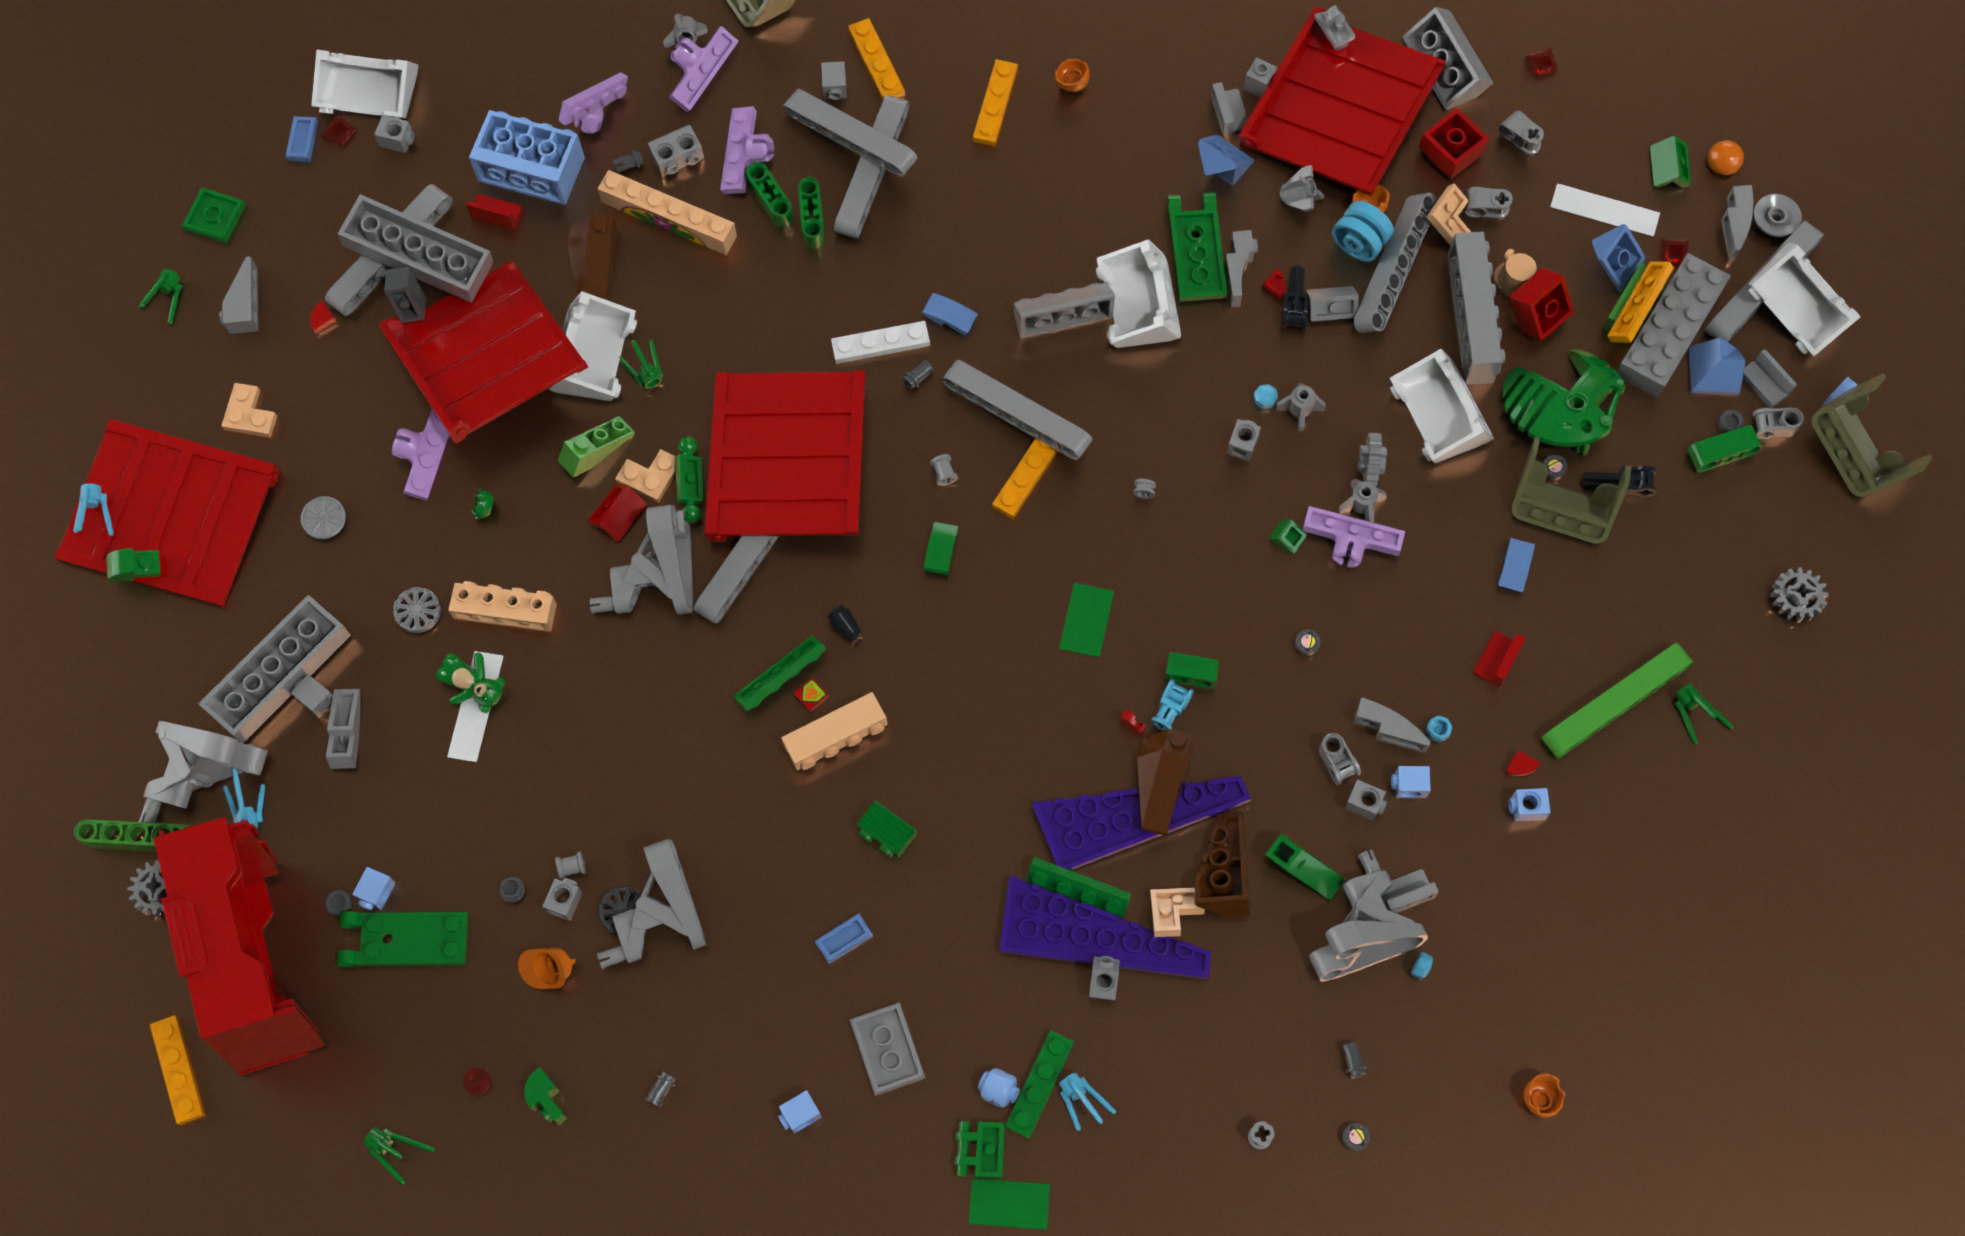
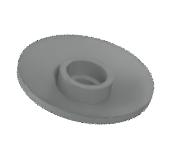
M1781 194L1764 196L1757 202L1753 211L1754 221L1758 228L1774 237L1791 235L1800 226L1802 220L1801 210L1797 203Z

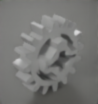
M1368 433L1366 445L1360 446L1358 471L1363 473V482H1369L1376 487L1379 481V474L1385 473L1387 449L1382 447L1381 433Z
M1801 567L1795 573L1792 569H1788L1785 574L1781 573L1777 578L1778 581H1775L1772 585L1775 590L1771 593V597L1777 598L1773 606L1781 607L1779 614L1788 613V620L1796 616L1797 622H1801L1805 616L1807 621H1810L1814 615L1818 616L1827 605L1825 599L1829 596V593L1822 591L1827 585L1826 583L1819 584L1820 576L1818 575L1813 578L1811 576L1812 570L1810 569L1806 574L1803 573ZM1793 581V584L1791 586L1785 588V585L1787 583ZM1814 602V605L1812 607L1806 608L1808 604Z
M156 860L154 866L146 862L145 870L136 869L139 875L138 877H130V880L134 882V886L128 887L127 890L134 893L129 897V900L135 903V909L138 911L142 910V913L146 916L152 913L155 917H160L161 911L164 912L161 898L167 897L159 860ZM142 895H145L146 897H148V900L150 901V904H148V903H146V902L144 901Z

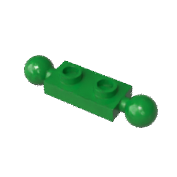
M686 436L678 442V450L681 454L675 457L677 503L686 504L682 509L686 510L684 521L696 523L701 517V510L698 506L704 502L701 457L693 456L697 450V442L694 438Z

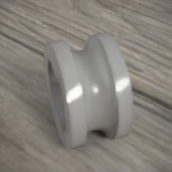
M1149 479L1135 480L1134 496L1142 499H1151L1155 496L1154 489L1156 488V483Z

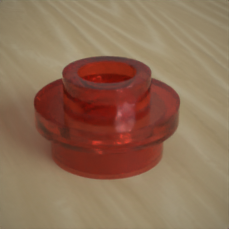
M482 1068L468 1070L463 1078L465 1090L473 1095L484 1093L490 1085V1076ZM475 1076L480 1077L478 1085H472V1079Z

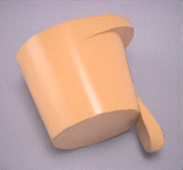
M1511 248L1504 254L1505 262L1500 264L1493 274L1495 286L1508 297L1536 273L1537 269L1532 257L1522 253L1514 254L1515 251Z

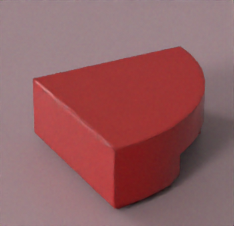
M1276 268L1263 283L1262 289L1280 302L1284 298L1286 283L1282 272Z
M320 301L314 307L310 317V323L315 334L336 322L323 301Z
M1125 709L1120 719V725L1142 737L1146 731L1145 724L1135 721L1136 715Z
M1518 750L1505 774L1513 777L1533 773L1541 763Z

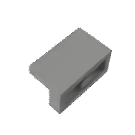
M1222 82L1213 84L1211 98L1223 136L1241 132L1248 118L1239 90L1224 91Z
M1353 286L1306 290V294L1309 295L1310 321L1355 318L1358 310V293Z
M1765 349L1760 352L1756 360L1744 367L1742 379L1769 408H1774L1788 398L1797 386L1796 382Z
M1420 869L1392 880V885L1381 898L1387 910L1398 913L1435 898L1439 891L1435 882L1430 884L1424 871Z

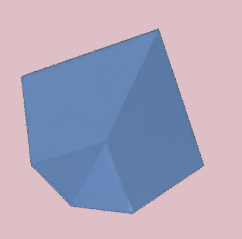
M1218 134L1202 138L1198 142L1205 176L1215 174L1231 186L1237 182L1254 162V159Z
M1622 224L1592 240L1598 260L1618 292L1624 291L1640 263H1643L1646 258L1626 224Z
M1720 337L1688 348L1690 393L1740 394L1746 360L1737 348Z

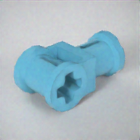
M1171 679L1162 695L1159 704L1160 710L1156 717H1152L1151 724L1161 731L1172 730L1171 725L1175 717H1180L1182 711L1186 709L1194 690H1187L1177 685L1175 680Z

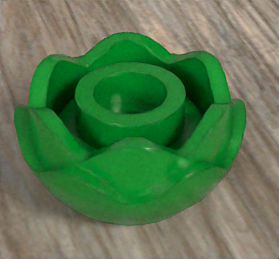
M478 489V494L474 498L475 506L472 508V516H475L476 519H483L490 515L494 497L488 490Z

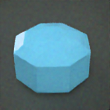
M1270 384L1260 385L1254 392L1255 405L1261 409L1273 408L1278 400L1277 389Z
M1438 715L1429 720L1426 733L1430 740L1440 743L1449 738L1452 725L1448 718Z
M1424 952L1420 953L1411 970V975L1420 980L1425 978L1432 967V956Z

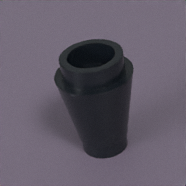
M840 605L827 616L830 620L829 624L851 643L863 634L850 609L845 608L844 605Z

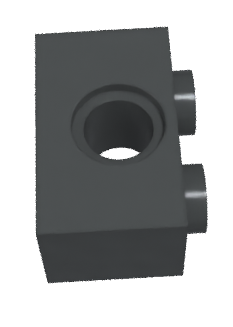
M410 266L386 270L384 292L401 323L424 320L426 297Z

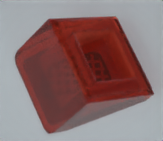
M1551 47L1525 56L1535 77L1558 70Z
M336 114L321 135L343 147L356 128Z
M1662 239L1661 262L1681 264L1688 253L1689 241Z

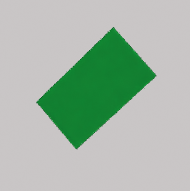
M1074 583L1059 649L1100 657L1114 595L1113 590Z
M972 1178L969 1224L1047 1230L1050 1184Z

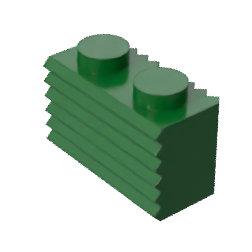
M876 800L857 822V829L860 831L858 835L868 843L874 841L880 846L879 850L889 858L895 856L899 859L917 836V830Z

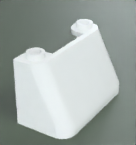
M316 50L311 106L318 107L319 112L333 114L334 110L378 116L384 115L400 120L401 118L406 119L417 78L418 64L404 60H384Z
M1149 239L1097 258V277L1100 281L1108 283L1115 295L1114 324L1110 325L1109 331H1107V338L1111 345H1114L1116 348L1170 342L1181 337L1169 265L1165 255Z
M1789 242L1749 283L1751 288L1748 292L1756 301L1761 299L1798 341L1795 345L1804 355L1808 352L1815 356L1857 321L1860 315L1853 308H1849L1844 299L1836 294L1810 264V260L1803 257L1805 252L1797 244Z
M581 291L568 308L562 331L589 368L580 373L576 372L549 387L548 390L560 394L612 401L614 398H617L621 390V384H618V378H615L620 361L619 357L621 356L625 338L629 333L632 334L636 328L637 320H634L636 311Z
M1442 349L1390 378L1393 384L1390 387L1393 395L1397 400L1401 398L1406 403L1425 440V447L1422 448V451L1428 461L1432 460L1434 463H1438L1484 445L1494 439L1457 366Z

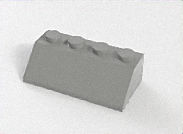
M1435 7L1402 36L1409 48L1445 60V66L1435 82L1433 90L1446 110L1477 98L1493 84L1451 11Z
M1092 283L1084 288H1069L1057 294L1046 293L1034 299H1021L1014 303V317L1020 339L1113 319L1115 295L1108 283Z

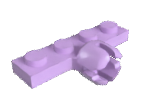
M722 26L715 31L704 48H700L689 38L681 40L675 46L676 50L672 51L670 57L672 61L683 69L684 77L669 98L684 111H690L739 41Z
M620 72L564 100L558 121L565 126L574 121L575 127H578L582 122L581 130L584 133H595L602 125L604 117L603 107L625 95L628 76Z
M753 106L732 108L720 188L724 195L745 193L747 184L746 170L748 166L754 162H768L774 157V154H767L775 150L773 140L769 135H754L757 111Z
M431 409L423 432L417 433L400 428L397 431L392 446L393 456L409 460L412 463L403 494L424 501L428 500L449 436L433 409Z
M1311 506L1308 507L1302 530L1334 540L1335 546L1332 557L1340 566L1343 564L1344 556L1349 557L1347 568L1360 565L1365 549H1372L1399 557L1405 531Z

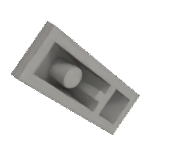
M246 257L222 302V311L219 312L220 323L222 326H225L229 334L258 331L257 266L251 257Z

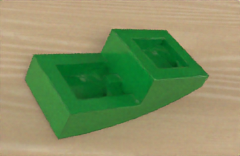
M934 522L925 558L924 571L948 575L958 534V526Z

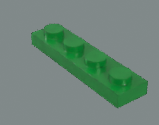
M811 635L733 696L734 699L746 711L757 707L762 699L770 693L779 690L784 682L789 678L797 676L807 664L816 661L826 648L822 642Z
M1034 857L1026 880L1029 883H1034L1050 891L1060 893L1124 918L1132 895L1129 892Z
M1050 1030L1006 1123L1005 1129L1028 1140L1030 1139L1074 1045V1041Z

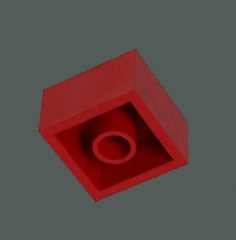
M1455 108L1422 135L1419 149L1444 174L1453 179L1485 153L1490 138L1458 108Z
M1543 267L1509 296L1520 332L1539 341H1542L1574 313L1564 276Z

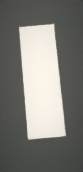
M1558 183L1550 206L1615 226L1626 224L1629 230L1653 237L1660 216V212Z
M479 652L484 657L485 678L496 680L499 676L504 656ZM473 655V659H472V663H471V667H470V668H472L473 670H474V668H475V667H474V655ZM474 697L461 703L448 758L477 762L489 712L482 713L481 705Z

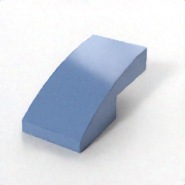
M935 293L931 294L921 313L940 326L946 324L964 336L969 332L978 315L971 309Z
M1510 538L1498 586L1523 592L1535 544Z

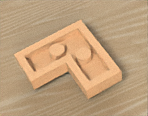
M1455 184L1449 185L1426 216L1450 246L1455 233L1471 232L1458 217L1469 200Z
M234 383L221 425L224 430L271 438L277 415L272 411L255 409L261 391L258 386Z
M660 449L649 469L627 459L615 478L616 483L628 485L633 491L659 503L676 475V456Z
M1195 888L1150 890L1154 937L1181 936L1179 915H1202L1205 913V909L1195 904Z

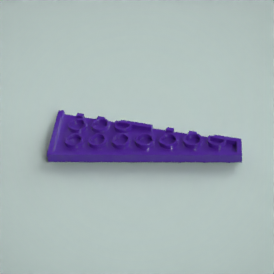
M1236 776L1212 779L1206 782L1184 783L1168 833L1250 802L1251 797L1242 777ZM1139 789L1107 792V794L1093 796L1082 795L1069 799L1058 798L1053 801H1036L1032 803L1033 810L1055 864L1068 870H1073L1162 836L1141 829Z
M1015 876L1009 877L1000 953L1093 965L1094 957L1110 956L1120 960L1119 968L1208 980L1211 961L1210 951L1171 937H1154L1153 930L1142 927L1138 923L1121 919L1117 915L1086 903L1069 899L1060 893L1043 889L1039 885L1030 884L1017 879Z

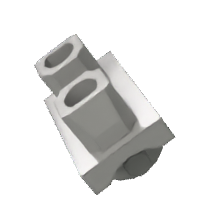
M1336 5L1325 12L1315 14V20L1335 50L1338 51L1347 47L1348 42L1355 39V34L1346 22L1344 14L1338 10Z

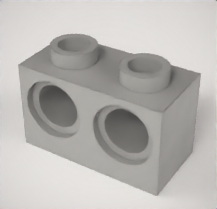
M690 125L647 143L650 155L662 177L674 174L679 169L688 165H694L701 159H704L702 146Z

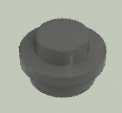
M507 877L499 885V895L506 902H517L525 893L524 883L517 877Z

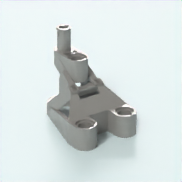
M673 504L647 508L648 532L637 553L632 556L631 565L611 567L612 596L590 598V604L599 605L590 607L592 614L615 611L617 614L629 613L636 604L641 588L648 586H657L668 598L672 599L677 614L693 612L694 591L690 523L684 521L685 509L676 511ZM646 550L649 551L646 556L643 555ZM655 553L658 558V561L652 557Z
M159 721L155 733L158 734L170 759L164 777L147 783L143 795L147 799L138 822L155 823L162 802L187 809L192 791L201 787H210L215 782L232 777L233 768L237 769L238 774L246 772L260 776L268 751L239 743V740L225 735ZM182 750H183L184 754L186 755V757H187V759H188L189 762H186L185 757H184V755H183V753H182Z
M666 839L644 847L651 870L650 877L641 897L636 901V908L613 916L621 945L597 953L598 960L610 957V959L600 962L602 969L625 960L628 963L640 960L643 953L646 929L663 923L677 932L688 936L694 950L707 946L672 839ZM655 881H657L670 906L648 896Z
M1373 850L1364 851L1358 855V859L1367 875L1353 878L1343 885V889L1353 909L1345 917L1342 924L1330 928L1325 933L1330 945L1317 949L1309 956L1317 976L1322 982L1345 976L1409 952L1422 945L1428 939V935L1421 923H1414L1413 920L1386 909L1381 896L1390 888L1392 881L1387 871L1381 870Z

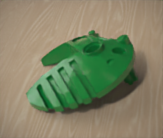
M1578 349L1570 350L1569 358L1581 376L1570 391L1535 372L1516 366L1505 379L1502 398L1504 399L1507 396V400L1504 403L1506 413L1511 412L1510 420L1513 424L1517 421L1519 430L1522 432L1528 431L1529 437L1533 439L1535 436L1539 437L1540 442L1565 447L1575 446V452H1581L1582 455L1587 454L1590 443L1596 442L1611 433L1613 417L1616 411L1615 407L1619 396L1625 391V384L1614 368H1610L1609 363L1599 360L1598 356ZM1609 394H1613L1610 405L1607 407L1606 413H1604L1599 408V405Z

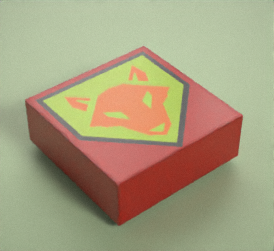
M813 677L793 693L796 699L810 713L829 698V694Z

